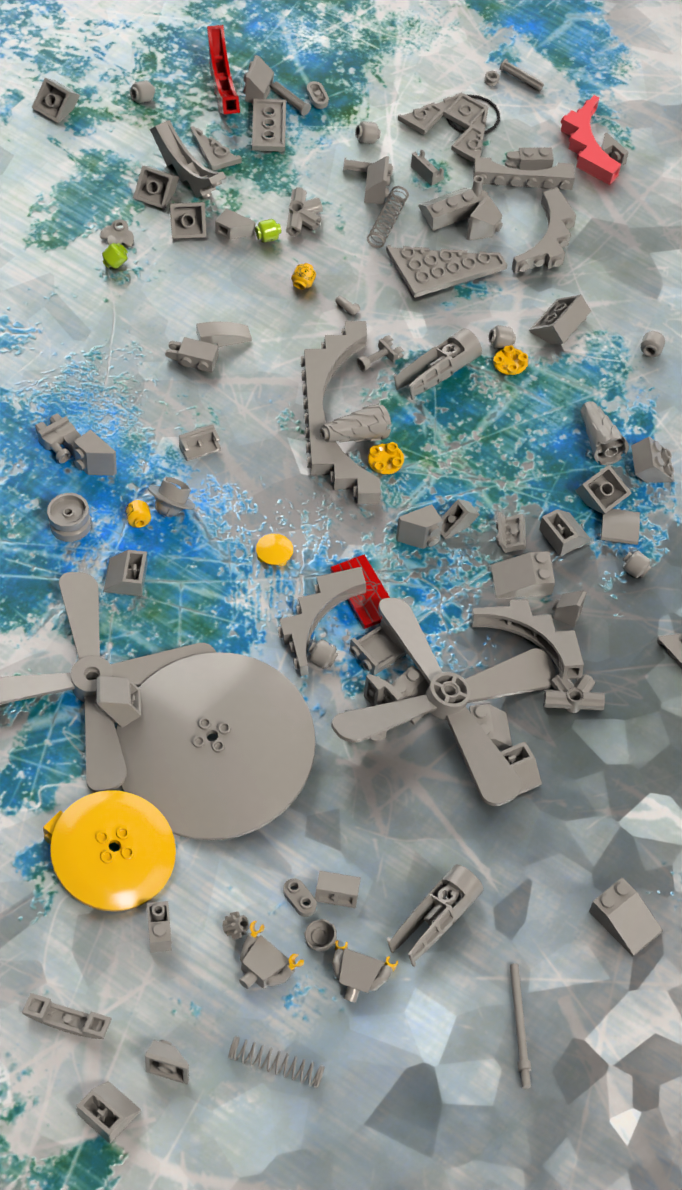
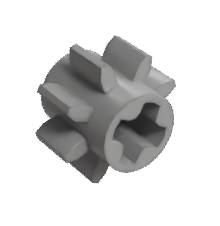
M239 911L230 913L229 916H225L223 921V931L227 936L232 935V939L242 938V935L247 934L246 931L249 928L248 919L244 915L240 916Z

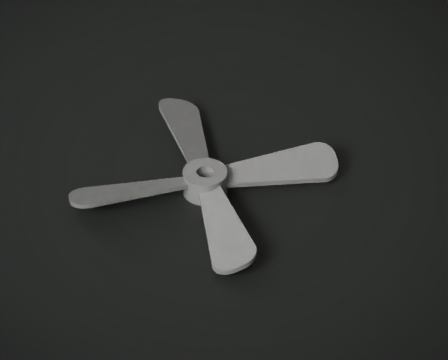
M67 572L60 577L59 587L79 660L73 665L71 673L0 677V705L73 690L74 695L82 702H85L87 786L95 793L115 790L124 783L127 777V768L114 722L96 704L97 677L129 678L137 687H140L149 677L173 662L193 655L216 653V651L207 643H196L110 664L107 660L100 657L98 583L94 577L87 573Z
M398 598L382 599L378 606L380 615L430 685L423 696L339 713L332 720V729L345 741L360 742L427 713H431L439 719L447 720L481 799L491 806H500L515 799L522 788L521 778L466 708L467 703L549 688L552 685V679L556 675L549 655L541 649L534 648L466 679L452 672H442L411 607Z

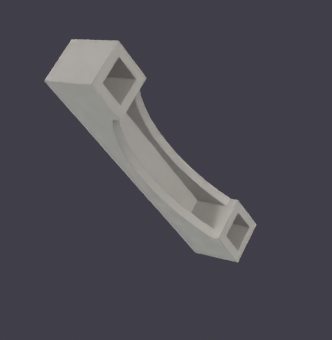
M475 157L473 167V179L475 176L480 175L484 179L483 184L572 190L575 179L574 164L557 163V166L542 170H519L497 164L492 161V158Z

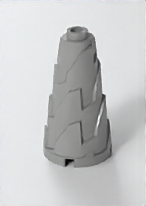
M590 401L584 403L581 409V416L587 429L586 432L595 461L597 463L600 461L601 465H610L622 459L621 454L624 452L626 455L629 445L627 440L622 436L616 425H613L609 417L604 414L600 406Z
M380 403L372 404L352 412L350 415L324 424L319 431L320 437L326 442L383 440L388 438L391 429L387 430V425L391 424L390 416L383 405H379Z

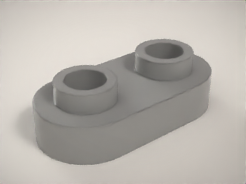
M316 81L308 83L307 95L313 106L318 109L326 108L329 103V97L323 85Z
M293 878L286 881L283 889L286 899L299 915L303 917L312 916L317 907L316 899L299 879ZM296 886L298 889L292 890L291 887ZM304 902H309L310 905L305 906V905H303V903H304Z

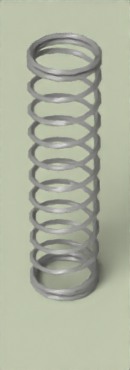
M395 186L392 188L380 215L367 236V241L371 246L375 248L384 246L388 234L391 232L400 211L403 209L402 206L405 205L409 197V193L404 187ZM399 188L404 190L407 194V196L405 195L406 198L402 199L400 196L395 195L394 192H400L402 194L404 193L401 191H394V189ZM389 201H391V202H392V201H395V202L399 203L401 206L396 205V204L392 205V204H389L388 202H389ZM390 205H391V206L396 207L398 210H395V209H393V208H391V209H386V206H389V207H390ZM372 235L379 237L382 242L376 241ZM371 236V238L375 242L381 243L382 245H374L369 240V237Z
M237 1036L234 1037L228 1055L229 1059L234 1058V1061H236L242 1054V1063H246L250 1057V1065L254 1066L259 1058V1069H262L267 1061V1072H270L276 1063L275 1074L278 1075L284 1066V1078H286L289 1075L293 1067V1081L298 1077L301 1071V1083H304L309 1074V1086H312L314 1083V1088L319 1087L325 1066H319L317 1073L313 1081L311 1082V1075L314 1066V1063L312 1062L302 1081L306 1061L305 1059H303L301 1066L296 1076L294 1077V1071L297 1061V1056H295L289 1071L285 1075L287 1061L289 1057L288 1053L286 1054L285 1059L278 1072L277 1067L281 1053L280 1051H278L276 1058L271 1068L269 1069L272 1048H270L264 1063L260 1067L264 1045L261 1046V1049L254 1063L252 1064L253 1053L256 1043H253L251 1050L244 1061V1054L247 1045L246 1039L239 1055L235 1059L236 1050L240 1038Z

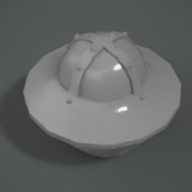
M166 476L161 486L152 485L148 488V491L156 499L155 509L165 517L176 516L184 509H195V504L188 499L191 489L186 483L178 479Z

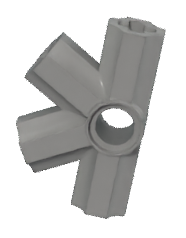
M300 187L292 190L286 232L290 236L301 234L302 224L311 230H316L321 222V217L316 215V213L323 211L320 199L313 198L306 201L307 191Z
M558 674L551 681L555 690H545L544 692L545 708H565L571 713H577L580 709L604 710L605 694L591 692L595 681L587 674L582 675V678H578L575 684L570 679H562L561 674Z

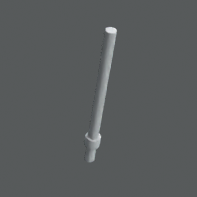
M511 964L510 972L519 1051L518 1072L521 1073L522 1088L529 1089L531 1088L529 1073L531 1071V1062L528 1060L519 967L518 964Z

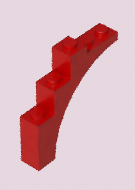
M224 25L207 26L210 76L213 77L218 110L222 114L240 113L239 96L234 89L230 74Z

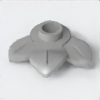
M122 219L115 220L112 225L103 228L100 233V238L107 239L108 245L123 243L128 247H132L134 242L133 233L128 230L127 222Z

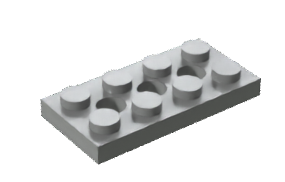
M254 98L252 150L285 152L286 100Z

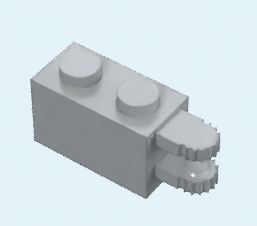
M552 147L519 148V151H509L506 156L508 160H506L505 165L509 168H518L519 170L551 168L554 161Z
M184 337L182 343L177 341L169 342L168 346L170 349L166 350V357L177 360L179 365L213 372L218 359L219 345Z

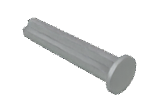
M504 59L501 63L500 71L504 70L536 90H542L544 86L542 81L509 63L508 59Z
M276 81L272 83L271 89L301 111L302 115L309 113L311 110L309 103L302 101Z
M344 158L343 171L367 172L368 166L373 163L346 160ZM393 166L391 167V174H387V175H390V176L392 175V173H393Z

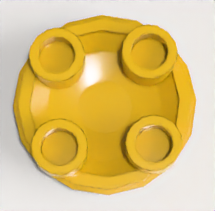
M512 345L505 346L504 349L495 354L493 364L503 374H520L528 366V355Z
M394 442L379 444L370 448L368 463L377 473L393 474L402 468L404 455Z
M281 534L265 535L256 544L257 558L260 562L270 565L285 566L293 554V545L286 536Z

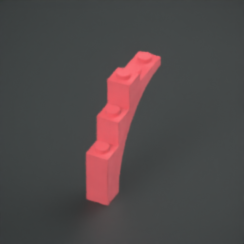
M593 95L590 100H586L584 106L581 109L579 108L577 112L571 110L567 115L563 116L561 131L570 136L569 150L578 154L577 168L611 185L619 175L621 164L601 149L592 134L590 120L596 112L599 97Z

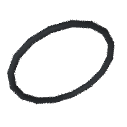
M467 95L471 98L486 101L494 107L497 113V121L491 128L485 130L484 134L494 130L500 122V112L497 106L482 96ZM446 118L449 125L452 126L456 131L461 133L465 132V130L458 128L451 122V120Z

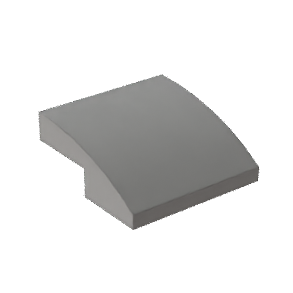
M611 509L606 514H602L601 540L638 545L640 512Z
M371 674L366 676L364 697L372 706L403 700V695L387 681Z

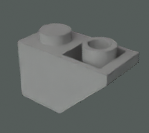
M226 208L215 221V233L229 240L254 236L255 221Z
M168 901L147 903L150 953L172 951Z

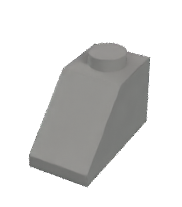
M458 499L441 517L443 520L441 535L444 539L452 537L468 528L480 514L469 501Z
M583 590L562 594L560 600L556 599L552 610L555 611L553 618L574 627L581 614L587 592Z

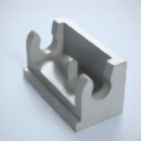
M422 149L419 156L417 152L412 153L410 167L426 182L433 186L444 180V169L440 167L437 170L425 158V152Z
M213 424L179 435V447L186 461L221 450L218 442L220 438Z
M319 871L315 894L316 902L356 908L361 877Z

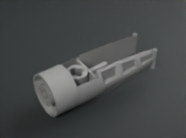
M466 328L461 329L437 347H433L420 356L398 375L394 374L396 390L409 384L411 400H414L415 396L449 378L453 373L481 356L482 348L478 338Z
M454 865L412 911L411 915L399 927L392 939L387 938L390 951L393 953L426 921L430 927L408 953L411 964L415 967V961L443 936L483 892V886L479 879L466 867Z

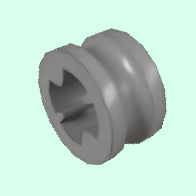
M487 71L484 82L489 86H495L498 84L500 76L496 71Z

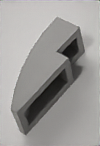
M219 321L196 324V333L199 341L211 344L217 343L219 347L252 341L247 325Z

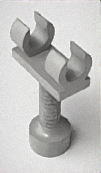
M387 335L379 340L378 348L380 351L369 357L363 355L357 358L356 362L359 369L365 371L371 367L370 363L385 355L392 362L401 359L404 356L402 354L404 350L400 346L392 350L390 347L393 344L391 342L393 339Z

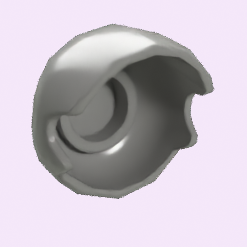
M325 919L311 922L305 931L306 943L315 951L329 950L337 939V931L334 924Z

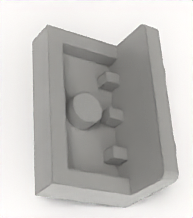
M502 512L498 513V520H496V528L498 530V535L496 536L497 545L501 546L504 553L525 549L524 515L504 517Z

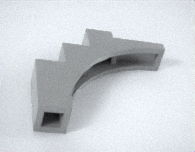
M170 120L150 128L166 165L173 164L181 182L188 181L196 198L202 196L205 199L211 196V192L216 190V186L222 184L221 180L226 178L224 172H214L200 164L184 146Z
M559 188L543 192L541 205L546 213L548 230L535 247L513 258L512 270L514 273L524 272L544 264L548 269L563 265L565 257L563 248L569 245L571 233L568 229L574 227L576 214Z
M362 567L317 576V584L314 585L316 594L298 597L299 605H296L297 615L280 619V626L277 627L279 638H283L285 645L289 644L291 653L295 652L296 658H293L296 670L299 669L301 676L308 675L307 650L311 636L318 623L339 603L366 593V582Z
M528 599L509 600L508 606L472 609V627H489L518 634L541 647L552 658L559 669L562 679L582 678L584 663L575 630L555 631L551 615L532 616Z

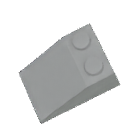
M549 551L530 552L491 564L496 598L547 596L553 593L555 580Z
M623 877L592 902L589 913L632 957L663 931L637 891Z

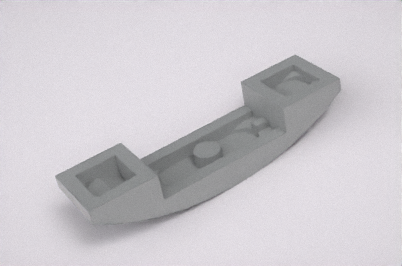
M30 993L22 1011V1014L52 1028L95 1039H104L112 1020L110 1017L94 1012L87 1014L52 1003L51 999Z

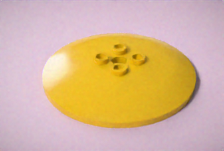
M116 790L92 793L70 805L56 823L50 845L52 867L64 889L79 902L103 911L130 910L153 899L169 880L176 856L174 836L169 823L162 813L147 800L132 793ZM113 842L119 844L120 850L116 852L111 851L109 844Z

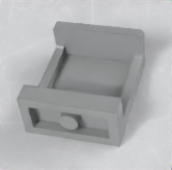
M383 618L379 627L358 640L352 638L350 642L351 654L355 658L357 657L362 662L364 669L370 671L373 675H376L408 654Z

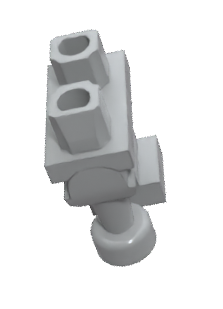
M59 414L51 416V424L48 426L44 422L36 424L35 429L38 434L39 443L46 450L52 449L56 453V459L60 464L67 462L71 455L75 458L74 441L81 437V435L66 416L63 418ZM60 444H63L66 449H62Z

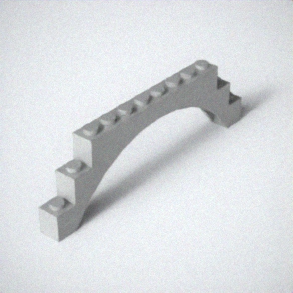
M345 321V327L341 328V335H325L324 342H321V349H304V356H301V367H304L301 375L302 381H305V384L302 385V393L306 395V398H303V409H307V413H304V424H308V427H305V438H309V442H306V453H310V457H307V468H311V475H330V482H334V490L353 489V497H357V504H379L381 495L380 479L358 466L342 451L337 442H326L320 437L319 433L322 426L327 424L323 410V397L327 384L335 371L347 358L365 347L367 342L366 321Z

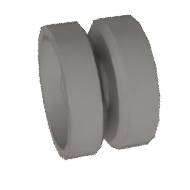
M75 493L60 494L51 500L48 505L47 515L52 534L57 539L65 542H74L85 537L90 531L92 523L87 501L81 495Z

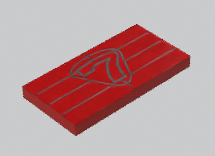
M365 554L332 566L330 571L335 573L362 567L366 582V593L351 597L347 601L363 628L366 629L381 623L382 616L378 610L379 603L382 599L390 597Z

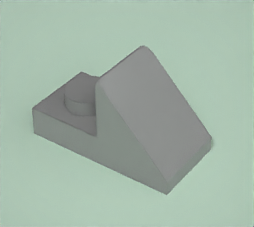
M605 133L602 150L623 166L627 162L629 152L608 133Z

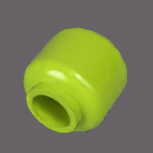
M274 219L258 222V225L255 227L257 239L263 243L278 240L279 234H281L280 224H277Z
M112 243L102 252L104 259L102 262L108 268L118 269L128 259V251L122 244Z

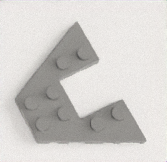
M461 92L453 97L444 98L442 102L437 104L433 102L422 108L413 109V112L403 116L399 114L398 121L425 135L442 116L467 129L451 146V150L474 163L475 157L481 156L488 107Z

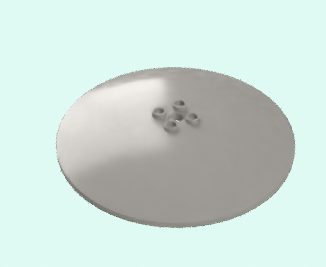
M216 652L193 655L160 669L139 687L141 690V716L123 728L119 724L117 725L116 733L127 768V777L121 785L124 792L137 795L154 805L169 823L173 834L196 840H224L239 837L262 828L276 819L294 802L302 791L312 769L315 755L313 720L303 696L295 685L281 672L267 663L234 653ZM212 733L218 735L215 741L207 740L208 735Z

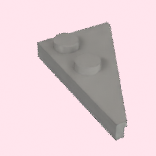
M194 126L190 127V132L212 171L242 163L241 156L233 155L230 153L229 148L222 146L214 138H207L200 129Z

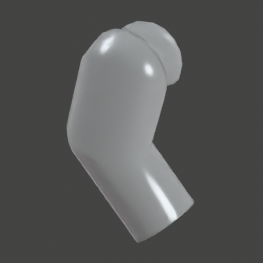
M338 296L335 300L339 306L351 315H356L360 311L358 304H352L342 296Z

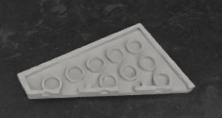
M391 245L386 246V252L414 298L507 269V263L502 255L496 252L487 253L479 251V254L467 253V250L441 249V251H434L425 247L412 248L403 246V248H392Z

